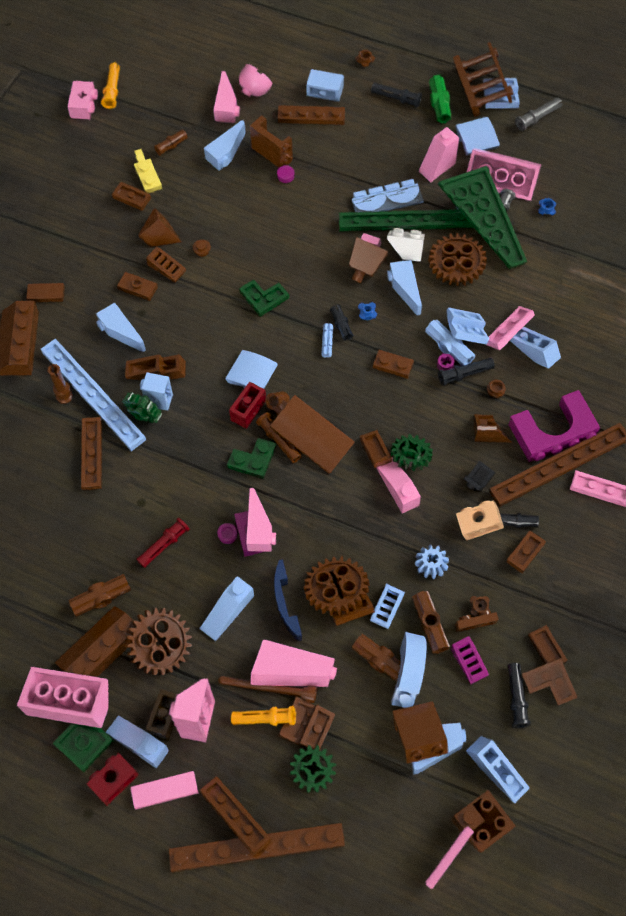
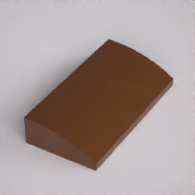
M296 395L293 396L270 425L271 429L329 474L355 443Z

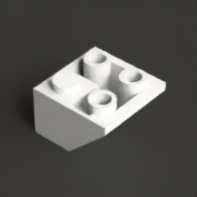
M393 228V230L389 231L387 240L402 259L421 261L425 234H421V231L411 230V233L404 232V229Z

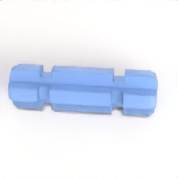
M331 323L323 325L322 356L328 358L332 354L333 325Z

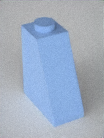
M460 723L442 724L448 741V753L439 757L412 762L413 774L424 771L462 748L463 742H466L465 729H461Z

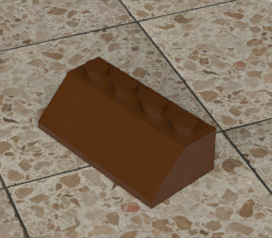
M15 301L2 311L0 326V375H32L39 316L35 301Z
M114 606L67 650L55 664L63 672L98 677L127 649L125 645L129 644L130 640H127L125 636H131V632L127 628L135 627L131 622L133 619L124 611Z

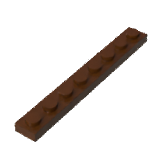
M618 423L596 436L490 488L489 492L497 505L501 507L626 443V430L621 423Z
M342 823L268 834L271 842L255 856L239 838L170 848L171 872L345 847Z

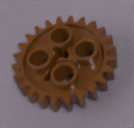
M459 233L456 234V237L450 234L448 239L443 236L442 241L438 239L437 244L432 245L428 262H430L429 268H432V274L437 273V279L443 278V283L448 280L449 285L455 282L456 286H458L459 282H462L465 286L466 281L472 283L473 278L478 280L479 275L483 274L487 257H485L486 251H482L483 245L478 246V240L472 242V236L469 239H466V234L460 237Z
M342 556L339 561H336V558L333 557L331 562L325 558V564L317 562L318 568L312 566V573L307 572L308 579H304L306 599L309 600L310 606L314 605L316 611L321 608L322 614H325L327 610L330 612V616L334 612H337L338 616H340L341 611L349 614V608L355 611V604L362 606V599H367L366 593H369L367 572H364L363 566L358 567L357 561L352 564L351 558L346 562ZM330 573L334 574L338 588H340V592L343 599H340L336 585L333 583V578Z
M153 608L152 614L149 610H145V617L138 614L139 622L132 620L131 622L135 627L127 628L131 632V636H125L127 640H130V643L126 644L125 647L131 648L127 655L134 656L131 663L139 662L137 669L144 667V673H148L151 670L152 675H156L159 670L160 675H165V669L168 673H172V666L180 668L178 661L185 662L186 660L182 656L190 654L185 650L186 647L192 646L190 643H187V640L192 638V636L186 635L190 628H183L186 621H178L180 618L179 614L172 617L173 610H169L167 614L165 608H161L159 613L157 608ZM160 621L164 624V630L161 633L157 630V623ZM148 626L151 628L152 633L148 631ZM143 634L148 636V643L146 645H143L140 641ZM156 638H161V639H162V640L160 641V644H161V645H156V644H155V643L157 642V639H156ZM171 638L176 640V646L173 649L169 646ZM156 650L160 653V659L157 662L153 659V653Z

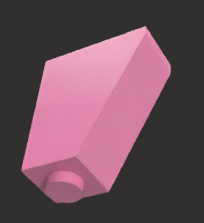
M448 127L434 136L419 169V172L430 182L456 163L459 137Z

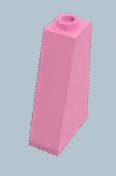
M263 639L251 672V685L328 687L330 679L334 680L336 675L335 659Z

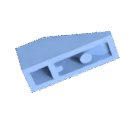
M240 121L204 147L205 159L218 171L228 166L232 161L245 135L244 121Z
M412 261L390 263V270L387 271L388 281L392 282L393 289L414 313L421 315L422 304Z
M115 303L96 313L98 318L96 323L101 331L105 330L108 336L141 352L146 351L144 341Z
M523 327L510 340L535 363L546 368L551 367L561 358L555 340L526 327Z
M237 576L223 592L200 627V630L214 641H217L254 597L253 588Z
M119 715L106 731L110 737L155 768L159 766L169 752L165 744Z
M481 736L466 750L478 767L512 802L515 803L529 789L528 785L493 740Z

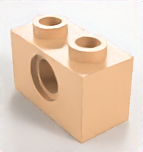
M484 501L479 506L467 507L462 509L461 512L456 513L462 535L466 540L504 528L498 507L494 501ZM478 516H484L482 521L475 522Z

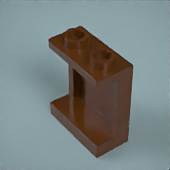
M261 115L250 125L252 149L279 168L289 165L293 159L292 138L288 136L281 141L267 131L266 118Z
M433 701L392 711L394 727L399 733L407 763L419 762L448 753L447 737Z

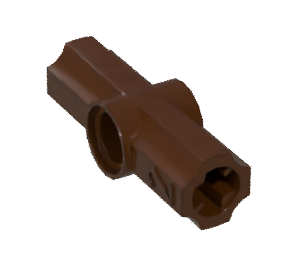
M124 574L105 583H95L88 588V591L68 601L77 617L94 608L106 607L112 602V599L131 591V588Z
M428 591L412 596V601L421 622V629L425 632L433 654L442 653L449 649L450 646L440 623V616L434 608ZM432 619L436 624L430 626L425 621Z
M362 633L355 641L352 649L368 660L375 670L387 674L397 682L401 661L395 658L394 653L387 647L379 646Z

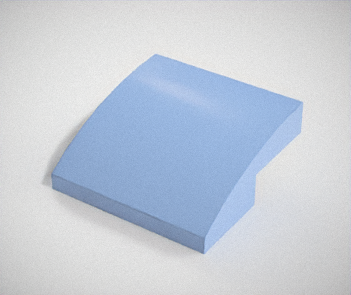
M494 78L483 79V83ZM505 78L507 86L511 85L514 95H511L512 103L509 104L507 96L486 103L485 108H519L517 78ZM502 83L485 89L484 97L503 90Z
M488 117L455 126L459 140L463 143L466 156L471 155L474 148L487 151L500 146Z
M453 308L447 309L449 327L455 339L481 344L488 343L489 337L483 330L486 322L480 314Z
M242 350L225 379L230 384L243 386L244 388L250 381L264 389L276 369L277 363L256 353Z

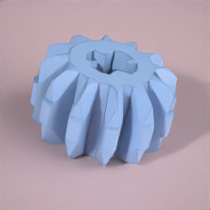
M430 544L428 550L422 547L421 553L416 554L415 566L419 567L418 573L425 572V578L431 575L434 580L436 574L441 577L443 576V571L448 569L447 563H449V558L445 557V551L439 552V546L433 549Z

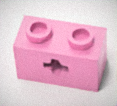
M73 81L68 103L70 118H91V114L95 110L94 100H97V89L94 88L93 82Z

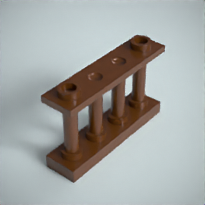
M491 42L487 43L489 52L470 60L461 61L459 55L453 57L474 117L481 115L479 108L482 107L481 105L507 96L510 104L512 103L511 95H514L511 85L507 86L497 60L499 57L497 49L492 47ZM491 58L494 64L470 74L465 72V70H468V67ZM494 71L498 73L499 77L477 86L470 85L472 80ZM502 83L503 90L480 99H475L474 95H477V92Z

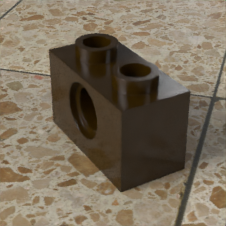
M160 689L146 726L147 733L153 737L169 741L175 725L172 715H170V707L172 702H176L178 694Z

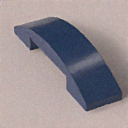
M279 560L274 579L277 608L289 633L297 641H302L297 615L288 616L281 587L288 585V578L284 562Z

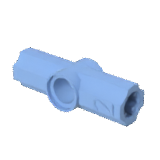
M433 320L429 323L425 332L438 343L440 350L444 354H450L462 366L471 364L475 354L462 343V340L455 339L452 333L438 320Z

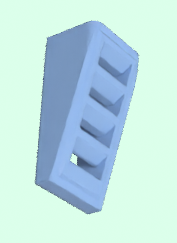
M386 584L370 621L389 629L405 592ZM389 592L397 596V600L386 596L387 593ZM384 599L394 603V607L383 603ZM384 607L392 612L387 614L381 611L380 608ZM377 614L388 618L387 622L377 618Z

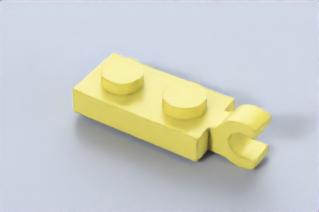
M141 149L136 150L135 154L138 163H135L134 166L145 192L151 193L162 189L161 182L151 160H145Z

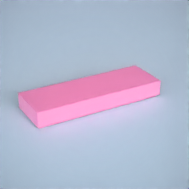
M519 306L489 336L486 345L501 350L533 318V310Z
M575 471L570 490L626 507L625 485Z
M194 771L133 786L131 787L134 808L140 809L198 794Z
M466 827L426 881V885L431 889L437 884L474 831L469 827Z

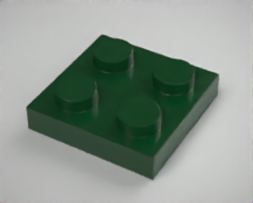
M71 723L53 744L84 773L114 740L101 728Z

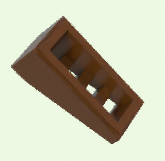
M158 247L146 258L149 267L175 283L186 272L184 266ZM175 268L178 269L174 274H172Z

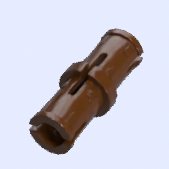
M181 129L176 134L167 136L166 140L155 145V151L158 155H162L169 149L176 148V145L182 141L187 140L188 136Z

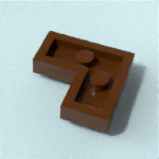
M561 658L522 673L530 693L550 686L558 705L578 698Z

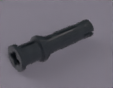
M376 82L371 87V93L397 99L402 104L408 103L416 108L419 107L422 99V93H413L408 89L399 90Z
M490 357L459 367L455 365L448 370H438L440 384L445 386L452 381L459 382L463 377L494 369V361Z
M511 663L507 665L512 695V703L510 705L514 719L512 727L526 728L531 726V721L528 720L527 709L529 704L525 701L521 664Z

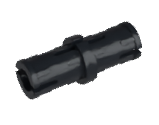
M339 304L336 307L333 305L330 308V312L335 320L334 325L339 329L344 341L347 338L350 340L354 335L348 325L349 320L344 316Z
M500 513L503 526L538 528L539 515Z

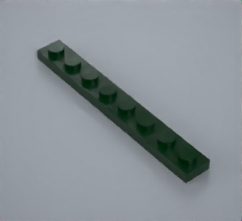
M459 209L339 213L340 231L393 230V228H474Z

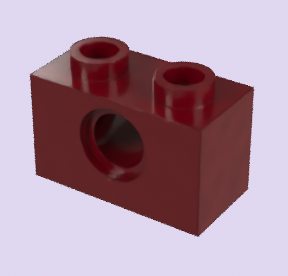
M249 381L229 409L231 421L247 429L266 402V390Z
M119 753L116 756H111L105 762L106 766L100 771H95L89 777L90 781L87 783L106 806L139 776ZM115 773L117 775L116 780L108 783L106 781L108 775Z

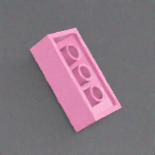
M476 148L472 150L467 172L487 166L498 193L502 189H510L515 193L516 197L531 201L541 164Z
M31 667L17 706L29 716L102 728L108 711V680Z
M203 678L177 695L176 702L171 704L170 715H172V720L181 738L206 742L215 704L208 679Z

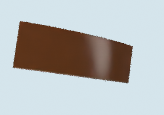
M158 354L126 361L125 378L142 380L145 379L146 373L167 376L169 379L185 377L186 361L180 354L164 358Z

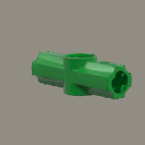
M434 75L429 79L431 106L435 110L437 122L445 124L451 120L449 92L446 91L443 77Z

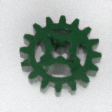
M128 392L122 400L128 412L139 421L144 420L150 423H157L162 416L161 410L157 409L158 406L145 395L140 396L139 394L135 395L133 392Z
M411 434L408 435V438L402 435L401 439L396 438L395 443H392L391 457H393V462H398V467L405 466V470L411 468L412 471H415L417 467L422 470L423 466L428 467L429 462L432 460L433 449L430 448L431 444L425 443V438L418 439V435L415 438H412Z
M308 745L306 752L302 748L299 749L301 755L294 754L293 758L296 762L290 763V766L294 767L290 775L296 776L293 783L299 781V789L306 786L308 793L311 788H314L315 793L319 792V786L326 789L325 782L332 783L330 775H336V772L331 770L332 767L336 766V763H330V759L333 756L325 755L327 749H324L322 752L319 751V745H316L314 750ZM311 754L308 762H300L303 757ZM320 757L325 761L327 767L322 766L319 761ZM314 763L315 768L322 771H316L312 775L310 774L311 771L305 767L311 766ZM299 771L304 772V774L306 775V781L302 779V777L299 774ZM317 776H325L321 782L314 784Z

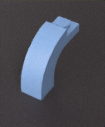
M405 632L400 648V671L391 702L392 705L407 708L414 705L416 695L420 691L426 661L425 636Z

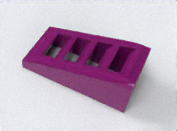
M470 636L451 646L453 655L471 685L489 676ZM466 646L468 647V649H466V650H464V651H462V652L460 653V651H459L460 649H462V648H464V647H466ZM472 654V657L466 660L463 659V657ZM476 661L477 664L470 668L467 667L468 664ZM480 668L481 672L473 676L471 675V672Z

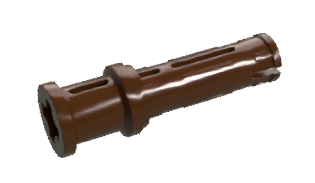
M52 364L54 369L50 365L48 373L54 384L53 392L56 395V399L61 404L69 403L73 398L70 386L64 381L60 367L57 364Z
M266 412L257 419L256 424L265 430L266 436L272 438L292 463L299 461L302 455L295 447L270 428V425L273 423L271 414Z

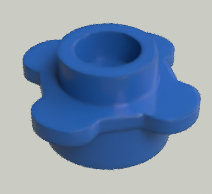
M545 198L539 201L540 209L538 212L541 215H555L556 211L554 208L556 202L554 200Z
M373 302L359 304V317L364 320L376 318V304Z

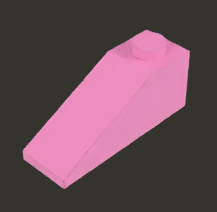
M222 71L214 106V117L217 122L235 123L236 116L239 117L240 107L237 106L236 97L227 74Z
M393 457L392 462L376 467L402 514L419 506L420 494L412 480L401 467H398V463L393 462Z
M250 488L247 550L272 552V545H276V533H272V525L255 489Z

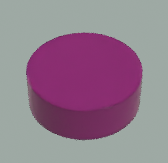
M290 166L280 167L277 171L278 180L282 183L291 182L294 179V169Z
M230 523L222 524L217 531L219 540L225 544L233 543L237 538L236 527Z

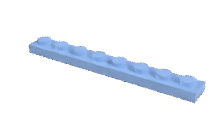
M56 339L41 348L45 357L52 364H57L60 367L64 378L131 451L146 441V437Z

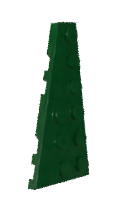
M487 166L438 182V186L509 269L527 263V259Z

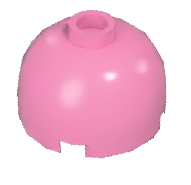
M246 64L239 75V83L243 88L242 92L248 97L251 95L260 97L266 94L271 88L272 82L266 75L257 72L258 69Z

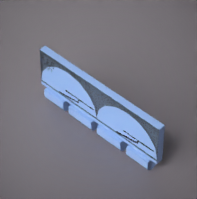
M413 179L402 181L401 188L397 182L385 185V191H383L382 186L368 189L369 195L366 194L365 190L354 192L352 204L355 212H383L424 203L419 185L415 184Z

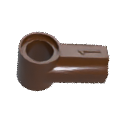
M284 391L270 393L266 397L267 407L274 410L277 416L290 401L289 395Z

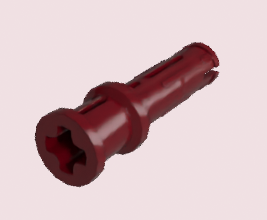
M178 517L176 522L169 529H165L163 535L136 560L143 568H146L171 543H177V539L183 533L189 532V527Z

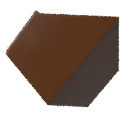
M156 208L152 210L138 235L149 247L181 242L168 220Z
M474 414L475 442H512L495 422L493 415Z

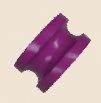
M450 354L439 356L437 363L439 370H448L454 366L453 356Z

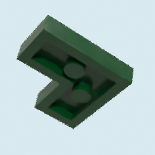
M254 279L239 288L241 295L260 317L290 298L289 293L279 282L266 291H263Z
M258 438L252 454L233 449L227 468L264 479L275 451L276 443Z

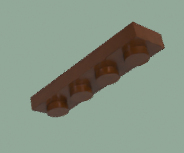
M279 105L278 123L345 125V107Z
M101 417L82 418V490L102 489Z
M217 776L200 789L204 798L254 856L271 842L268 834Z

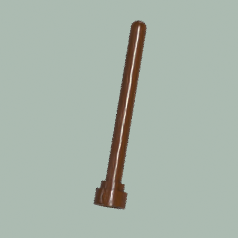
M220 676L218 682L223 685L302 697L308 703H315L317 687L315 686L301 689L288 686L251 685V680Z

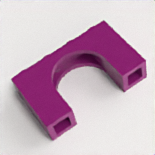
M579 390L562 396L559 403L570 426V429L562 435L553 436L542 432L537 427L528 410L510 417L509 427L528 462L540 461L551 453L553 455L558 454L564 448H571L598 434L600 426Z

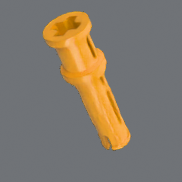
M117 63L109 65L107 86L103 89L104 97L101 104L108 109L115 108L116 106L115 98L118 95L117 81L120 66Z
M289 706V708L282 709L272 707L270 710L233 711L231 722L233 725L270 723L273 726H277L280 723L295 725L296 710L294 706Z

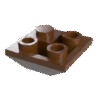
M489 790L456 813L452 818L453 823L460 832L466 827L474 831L468 842L480 853L516 827Z

